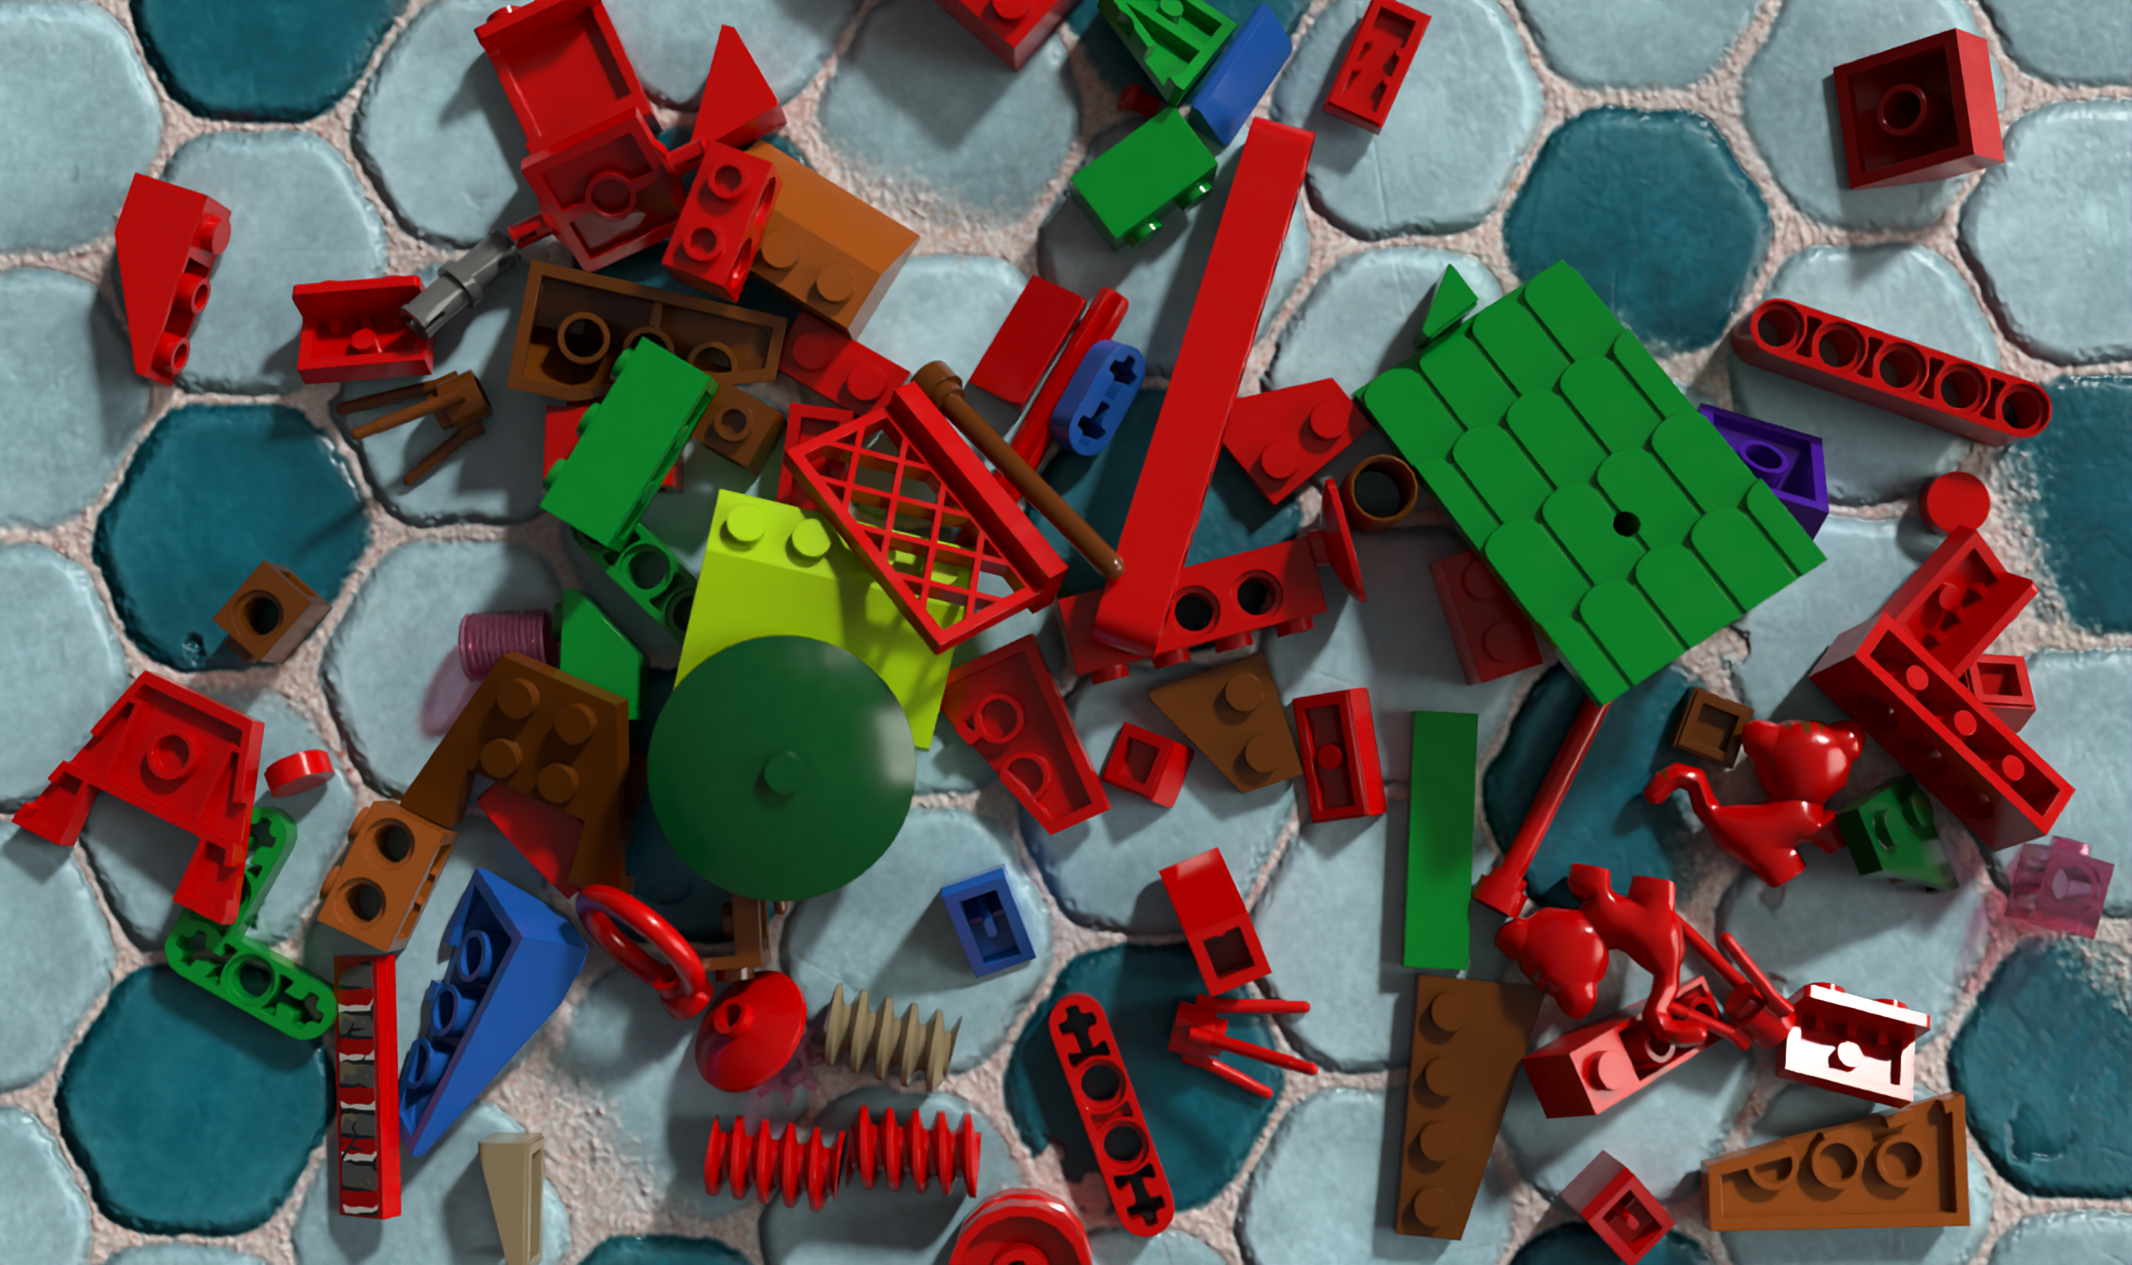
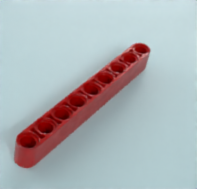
M1255 116L1252 121L1116 551L1125 563V572L1117 580H1107L1092 630L1091 641L1154 660L1157 656L1306 175L1316 132Z

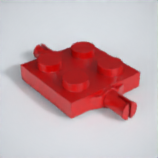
M635 106L522 159L520 170L537 196L539 212L516 223L509 224V235L512 241L516 240L515 245L519 250L553 235L571 250L583 271L590 273L669 238L674 233L688 197L683 187L682 175L700 167L708 147L707 140L704 136H700L698 139L669 152L666 146L654 137L639 109Z

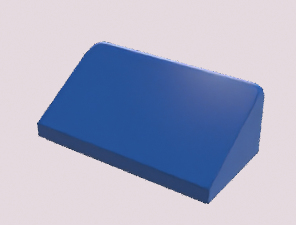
M1266 4L1257 5L1191 103L1188 117L1189 126L1221 147H1227L1231 144L1292 53L1293 47L1289 37L1272 9Z

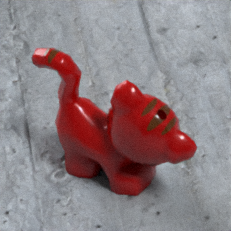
M1757 719L1743 724L1741 741L1744 752L1754 762L1755 776L1761 787L1769 794L1766 800L1757 804L1721 806L1712 792L1704 770L1678 762L1655 772L1642 788L1643 798L1649 804L1661 805L1678 788L1688 791L1694 814L1708 829L1715 846L1733 860L1748 865L1767 886L1776 888L1797 876L1807 867L1800 852L1797 850L1804 843L1811 842L1817 849L1820 848L1827 855L1835 853L1847 845L1835 818V814L1838 812L1831 809L1824 811L1823 805L1829 798L1846 786L1851 765L1860 757L1865 745V733L1856 720L1836 721L1828 725L1820 720H1785L1775 724L1770 721Z
M1572 863L1568 870L1567 886L1573 899L1580 902L1578 907L1545 906L1528 918L1510 920L1497 929L1494 937V946L1506 957L1516 960L1520 971L1541 992L1554 997L1564 1014L1579 1020L1591 1011L1598 999L1597 985L1604 978L1609 963V951L1618 950L1626 953L1640 967L1653 975L1651 990L1641 1016L1654 1038L1680 1048L1703 1045L1707 1039V1027L1700 1020H1674L1669 1013V1009L1679 991L1680 967L1686 953L1683 929L1675 915L1676 886L1674 882L1654 877L1633 875L1628 894L1618 893L1611 889L1610 870L1598 866Z

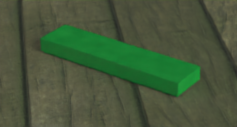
M1411 711L1400 964L1403 967L1468 970L1478 714Z

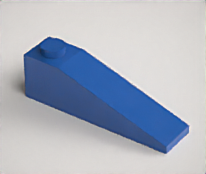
M476 867L449 921L443 943L453 946L443 981L431 979L425 1000L432 1003L426 1038H418L412 1042L399 1084L400 1137L410 1156L423 1157L559 1007L573 980L581 973L586 955L590 950L564 912L487 869Z

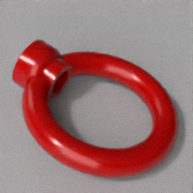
M593 884L586 886L579 892L576 898V911L586 931L621 967L657 990L660 994L661 1006L675 1021L688 1020L707 1006L713 996L714 986L706 977L703 964L697 953L671 924L638 899L614 887ZM608 915L620 920L643 936L667 959L669 964L665 965L639 948L614 924Z

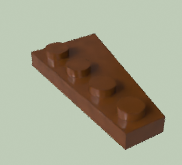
M1415 973L1393 1230L1396 1234L1461 1241L1522 1064L1521 1059L1525 1055L1545 993L1541 992L1534 984Z

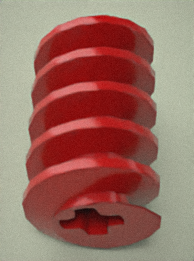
M860 1104L850 1128L846 1162V1188L850 1185L856 1170H859L865 1190H873L881 1173L885 1172L891 1192H899L907 1175L911 1174L917 1194H925L933 1176H937L943 1196H951L959 1178H963L969 1198H976L982 1131H975L971 1114L968 1112H963L956 1129L950 1130L945 1112L941 1110L937 1111L930 1128H924L919 1109L915 1108L911 1109L904 1127L898 1126L893 1107L886 1106L878 1125L872 1124L867 1105Z
M717 1114L711 1130L704 1165L706 1193L709 1196L716 1197L729 1179L732 1197L735 1200L741 1201L746 1197L753 1183H755L758 1201L760 1204L767 1205L771 1202L778 1188L781 1187L785 1207L794 1208L804 1191H807L811 1211L820 1212L830 1195H833L834 1202L836 1200L845 1155L846 1130H839L830 1147L823 1146L820 1126H813L805 1142L799 1143L794 1122H788L779 1139H773L768 1118H762L755 1133L747 1135L744 1115L737 1114L728 1131H721Z

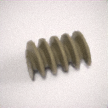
M838 982L829 1005L821 1037V1045H824L826 1066H836L845 1052H849L851 1073H861L872 1058L874 1059L877 1080H885L895 1065H898L901 1086L910 1087L919 1073L924 1072L926 1092L934 1094L947 1076L962 1015L950 1031L945 1030L943 1011L936 1009L926 1024L923 1025L919 1022L917 1003L911 1002L902 1016L897 1018L894 1015L893 997L886 995L876 1011H871L869 1008L868 990L861 989L850 1005L845 1004L843 983Z

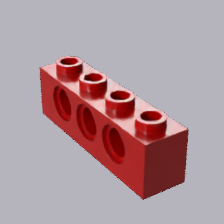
M1305 536L1184 567L1155 660L1152 659L1154 669L1190 661L1189 648L1214 643L1216 654L1252 645V632L1275 627L1278 638L1315 629L1312 617L1319 616L1328 611L1309 537ZM1247 581H1257L1266 586L1271 595V604L1266 613L1252 615L1241 608L1237 599L1238 589L1241 584ZM1105 588L1058 599L1076 676L1080 677L1090 674L1092 685L1128 677L1130 675L1127 664L1150 659L1091 641L1095 618ZM1190 596L1203 600L1210 611L1208 625L1199 631H1190L1183 628L1175 617V607L1179 600Z
M1886 612L1839 634L1808 676L1817 687L1848 716L1856 720L1864 731L1994 852L2047 836L2075 792V789Z

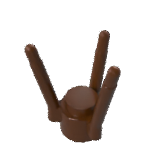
M470 369L461 374H458L455 370L435 380L341 402L336 405L335 410L338 414L345 415L427 396L425 401L377 418L350 431V437L358 441L432 413L444 431L455 426L458 430L403 476V483L411 486L437 467L463 444L486 433L481 421L493 416L494 411L473 370Z

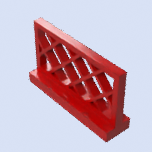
M915 381L894 389L890 404L785 450L782 463L935 656L1026 608L1034 614L1053 603L1069 567ZM883 430L898 448L897 457L861 448L863 438ZM826 457L849 463L846 482L819 475L810 462ZM857 465L894 474L891 492L854 484ZM902 477L925 482L936 495L935 504L899 495ZM850 501L887 510L884 528L880 529L857 523L848 512ZM895 512L932 521L929 539L924 540L892 532ZM940 524L964 529L974 542L973 551L937 543ZM888 549L924 557L922 578L896 572L887 561ZM934 560L969 568L967 589L932 581ZM979 572L1003 577L1014 593L1002 598L977 592ZM932 598L964 606L962 620L942 630L926 610L927 599ZM974 609L980 610L973 614Z

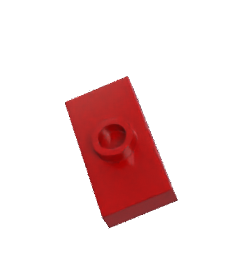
M1370 0L1321 111L1379 136L1432 16L1395 0Z

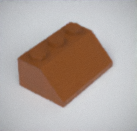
M760 139L745 152L772 162L783 182V186L747 278L799 310L808 313L857 341L921 239L920 235Z

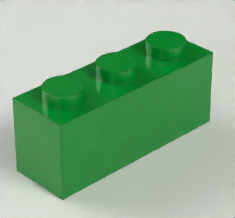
M645 337L641 338L635 349L632 347L626 348L617 359L610 374V380L614 382L613 386L601 405L597 402L593 403L582 416L576 429V436L580 440L567 461L563 458L559 459L546 475L541 489L546 495L539 505L581 532L620 553L687 445L693 431L720 387L711 376Z

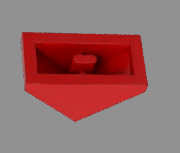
M722 24L691 141L704 136L707 140V145L711 139L741 150L787 123V119L780 103L735 27Z
M1604 1150L1558 1194L1626 1265H1635L1676 1224L1636 1175Z

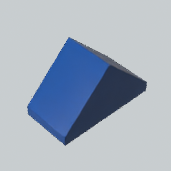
M1005 863L945 883L940 888L943 901L976 978L1036 958Z

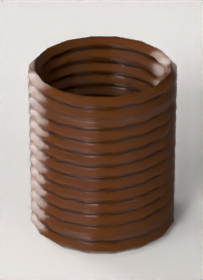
M1378 454L1365 458L1345 476L1339 487L1338 493L1346 521L1349 525L1362 532L1376 533L1389 529L1412 510L1417 501L1418 484L1414 472L1406 462L1395 456ZM1375 471L1391 478L1397 486L1400 495L1399 508L1394 516L1388 518L1373 517L1361 509L1356 502L1353 492L1354 482L1358 474Z

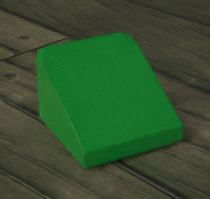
M1452 264L1447 265L1434 286L1412 341L1417 349L1423 348L1467 317L1478 305L1476 303L1479 300Z

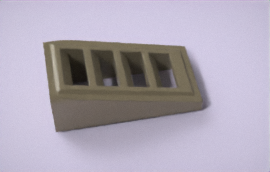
M492 1133L478 1142V1153L506 1264L537 1265L542 1260L544 1136H542V1133Z

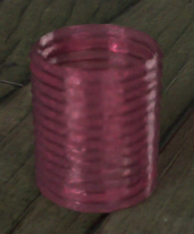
M545 607L542 609L536 608L535 610L530 608L529 611L524 608L523 611L518 609L517 611L511 610L510 612L505 610L504 612L498 611L497 613L494 611L491 613L487 611L485 613L479 612L478 614L474 612L472 614L466 613L460 621L458 633L459 656L463 672L470 682L484 681L500 656L513 650L549 666L556 667L558 646L552 633V614Z

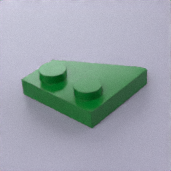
M1099 0L1097 5L1164 99L1174 107L1178 105L1228 44L1238 25L1202 0Z

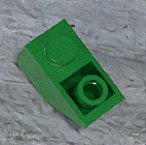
M563 588V603L555 604L552 615L553 638L555 641L561 642L560 667L554 668L628 699L629 720L648 721L651 658L590 593L578 589Z

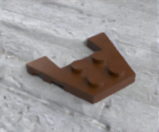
M515 650L501 655L403 795L400 807L442 826L451 828L463 821L475 775L478 773L584 821L567 882L583 889L593 884L607 885L630 895L632 891V873H626V845L631 843V819L625 817L624 784L630 781L628 699Z

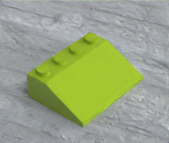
M720 489L673 690L682 678L705 658L736 642L766 635L811 637L826 641L848 651L872 668L892 690L903 708L911 728L915 750L928 752L955 646L937 656L933 654L823 513ZM856 521L857 523H860V524H864V525H868V526H872V527H876V528L883 529V527H879V526H875V525L866 524V523H862V522ZM892 530V532H896V533H900V534H904V535H908V536H912V537H916V538H920V539H924V540H928V539H929V538H925V537H921V536H917V535H913V534H908V533H904V532ZM937 541V543L973 551L972 548ZM888 549L887 561L896 572L922 578L924 557ZM934 560L931 580L967 589L970 569ZM928 598L926 610L941 629L944 630L962 620L964 606Z

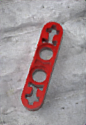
M1083 992L1067 993L1059 998L1051 1008L1049 1017L1050 1035L1119 1220L1124 1228L1134 1235L1142 1237L1155 1236L1164 1231L1173 1220L1175 1206L1170 1185L1103 1007L1090 994ZM1073 1005H1078L1082 1014L1093 1012L1096 1017L1095 1021L1088 1024V1035L1093 1048L1102 1041H1106L1109 1048L1108 1052L1089 1053L1076 1064H1072L1069 1053H1081L1077 1036L1073 1031L1062 1032L1059 1024L1067 1020V1008ZM1092 1066H1108L1118 1076V1088L1114 1095L1106 1100L1091 1099L1082 1089V1076ZM1115 1127H1131L1137 1131L1141 1138L1140 1150L1130 1160H1115L1104 1149L1105 1137ZM1151 1163L1154 1171L1143 1172L1141 1176L1149 1196L1157 1197L1161 1195L1164 1200L1155 1205L1156 1217L1151 1220H1145L1141 1212L1130 1213L1127 1208L1135 1204V1193L1131 1181L1127 1178L1118 1185L1114 1176L1134 1174L1146 1164Z

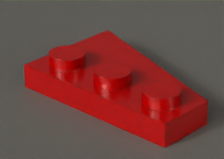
M1034 633L1023 636L949 671L939 710L955 726L954 730L969 746H973L996 771L1001 782L1050 836L1112 808Z

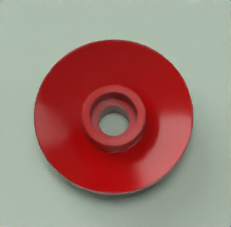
M1334 478L1325 480L1321 497L1320 528L1308 531L1317 569L1331 566L1346 591L1359 604L1366 603L1365 589Z
M778 971L755 972V978L735 981L716 998L700 1024L695 1043L696 1065L705 1081L723 1092H745L764 1084L786 1065L800 1043L806 1024V1000L798 984L787 975Z

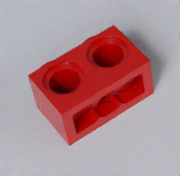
M710 139L662 261L663 266L676 281L737 303L783 186V182L774 164Z

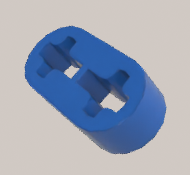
M1111 339L1101 340L1089 349L1057 403L1051 417L1050 431L1053 440L1060 447L1083 456H1092L1101 452L1107 446L1145 378L1146 365L1143 355L1138 349ZM1112 363L1118 370L1115 378L1113 373L1109 371ZM1081 417L1087 424L1084 432L1077 426Z

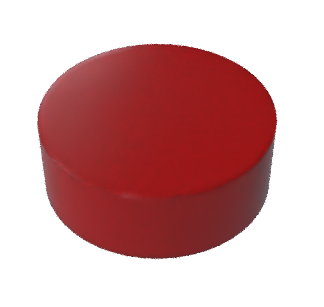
M1962 471L1949 472L1933 478L1924 486L1918 502L1919 513L1926 526L1939 535L1949 536L1958 525L1976 530L1985 522L1989 514L1990 496L1985 485L1974 475Z
M320 749L307 750L282 758L268 766L264 772L270 794L275 798L293 796L323 785L335 776L328 753Z

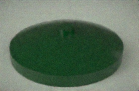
M766 635L742 640L720 649L705 658L682 678L669 695L655 723L649 747L647 779L653 810L661 830L677 854L695 872L718 887L740 896L773 902L797 901L824 895L843 887L866 872L884 855L901 830L910 809L916 781V753L911 728L903 708L885 681L867 664L848 651L826 641L799 635Z

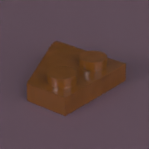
M1264 653L1147 690L1149 700L1219 769L1220 773L1240 793L1253 791L1303 774Z

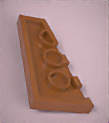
M1952 1091L1912 1102L1902 1109L1895 1107L1702 1160L1703 1226L1709 1231L1970 1226L1965 1095Z

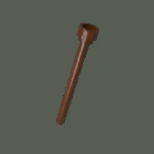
M940 360L932 361L921 367L914 374L910 382L915 381L942 415L959 430L1103 578L1113 581L1119 579L1124 574L1125 563L1123 559L964 400L965 392L962 389V380L945 362Z

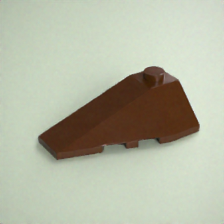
M531 259L506 387L567 401L605 398L614 384L610 380V374L617 359L626 348L632 347L635 349L642 337L647 338L711 376L719 386L723 380L731 385L775 381L788 318Z

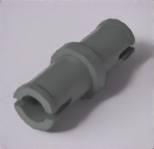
M492 229L481 242L457 262L449 260L437 270L439 277L408 304H404L399 309L400 316L406 318L404 322L417 336L428 341L438 329L465 306L473 308L484 299L482 291L512 265H516L521 261L520 253L514 251L517 249L516 246L505 234L497 229Z

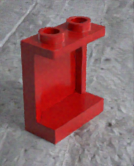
M535 0L522 7L515 5L507 6L490 14L485 24L473 30L479 44L487 52L527 137L528 142H525V145L530 155L635 106L639 109L653 135L663 131L602 0Z

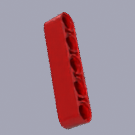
M1774 298L1761 303L1738 319L1732 328L1730 341L1733 351L1740 360L1751 366L1987 446L2001 447L2036 436L2047 427L2051 420L2052 404L2048 394L2042 387L2031 381L1787 299ZM1760 319L1767 320L1777 329L1779 335L1777 347L1768 345L1759 336L1758 321ZM1820 340H1826L1836 348L1839 356L1836 367L1828 365L1820 357L1818 350ZM1882 360L1891 363L1898 374L1896 387L1888 385L1882 379L1879 371ZM1943 380L1952 384L1956 389L1958 401L1955 408L1948 405L1942 398L1940 390ZM2004 401L2010 403L2016 410L2018 419L2015 428L2008 425L2003 418L2002 404Z

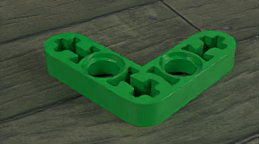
M275 806L253 807L247 856L251 855L259 838L255 833L251 832L253 824H267L271 821L269 833L276 838L274 845L260 846L250 861L252 864L261 865V872L253 865L245 864L243 880L247 886V895L245 901L239 907V914L235 924H219L184 907L168 934L165 943V957L170 967L179 975L288 1036L299 1040L314 1039L335 1029L337 1002L334 997V985L245 935L293 851L298 838L297 826L292 816L284 809ZM206 934L208 937L205 940L204 946L208 950L219 956L233 954L234 948H236L237 953L226 964L213 957L194 961L192 957L195 948L188 944V940L191 937ZM250 960L262 962L270 972L271 982L269 988L261 996L248 994L240 983L241 970ZM222 970L221 976L219 977L218 972ZM290 978L293 981V984L287 988ZM284 992L300 1000L317 995L319 1000L316 1008L324 1015L322 1019L318 1018L304 1023L302 1019L305 1010L298 1004L287 1000L278 1003L277 1007L274 1008L273 1003Z

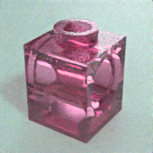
M2052 836L2049 845L2024 843L2004 916L2064 935L2095 939L2115 864L2090 857L2093 846L2069 838ZM2062 869L2066 874L2068 886L2065 894L2058 900L2053 891V879L2057 872Z

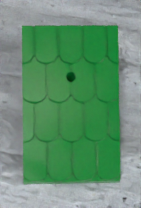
M1564 259L1540 272L1529 281L1485 307L1482 311L1441 337L1433 340L1427 346L1380 374L1350 395L1399 459L1406 462L1414 472L1418 483L1596 707L1608 704L1631 687L1637 685L1828 560L1762 478L1757 479L1707 417L1696 411L1629 328L1625 329L1578 271L1568 266Z

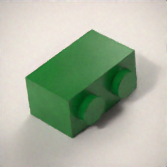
M1169 105L1070 178V196L1114 254L1127 244L1135 250L1146 244L1162 230L1163 226L1159 221L1177 207L1183 213H1186L1198 206L1213 192L1214 189L1210 183L1215 179L1218 163L1176 107Z

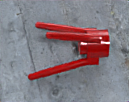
M1675 912L1683 929L1684 940L1735 989L1731 992L1725 1003V1011L1729 1014L1731 1025L1674 1001L1669 1009V1013L1681 1018L1683 1021L1700 1020L1707 1027V1031L1727 1039L1742 1052L1746 1051L1752 1043L1764 1050L1774 1048L1780 1044L1794 1027L1796 1021L1794 1005L1777 992L1731 934H1721L1720 942L1750 982Z
M1200 993L1197 995L1195 1004L1180 1000L1168 1051L1182 1054V1063L1203 1068L1266 1100L1273 1096V1091L1270 1087L1211 1056L1219 1058L1221 1050L1309 1076H1315L1318 1072L1317 1065L1312 1062L1225 1036L1228 1019L1216 1017L1217 1013L1305 1014L1310 1011V1004L1307 1001L1211 998Z

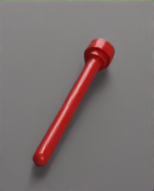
M1588 695L1586 696L1500 867L1492 866L1488 876L1481 874L1471 893V899L1511 920L1518 918L1528 899L1523 894L1528 884L1523 880V877L1613 700L1602 707H1596Z

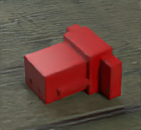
M1131 83L1122 90L1116 108L1127 111L1134 110L1151 118L1156 115L1161 100L1143 92V87Z

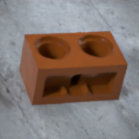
M373 801L370 808L364 807L358 813L350 827L347 840L353 844L343 865L335 866L322 885L319 899L324 902V905L316 920L386 953L406 948L461 832L452 827L442 826L400 807V803L397 801ZM396 826L404 829L410 840L409 851L401 861L394 858L387 847L388 835ZM366 885L374 887L381 897V909L374 919L365 915L359 904L360 893Z

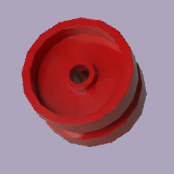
M1009 1188L985 1197L965 1216L953 1242L949 1265H1011L1014 1261H1024V1265H1092V1248L1082 1220L1062 1199L1036 1188Z

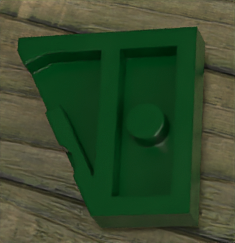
M1907 773L1887 779L1835 814L1860 876L1873 880L1887 879L1891 884L1904 888L1921 884L1925 886L1926 893L1931 895L1956 890L1960 887L1933 824L1934 811L1931 801L1926 793L1918 788L1912 774Z

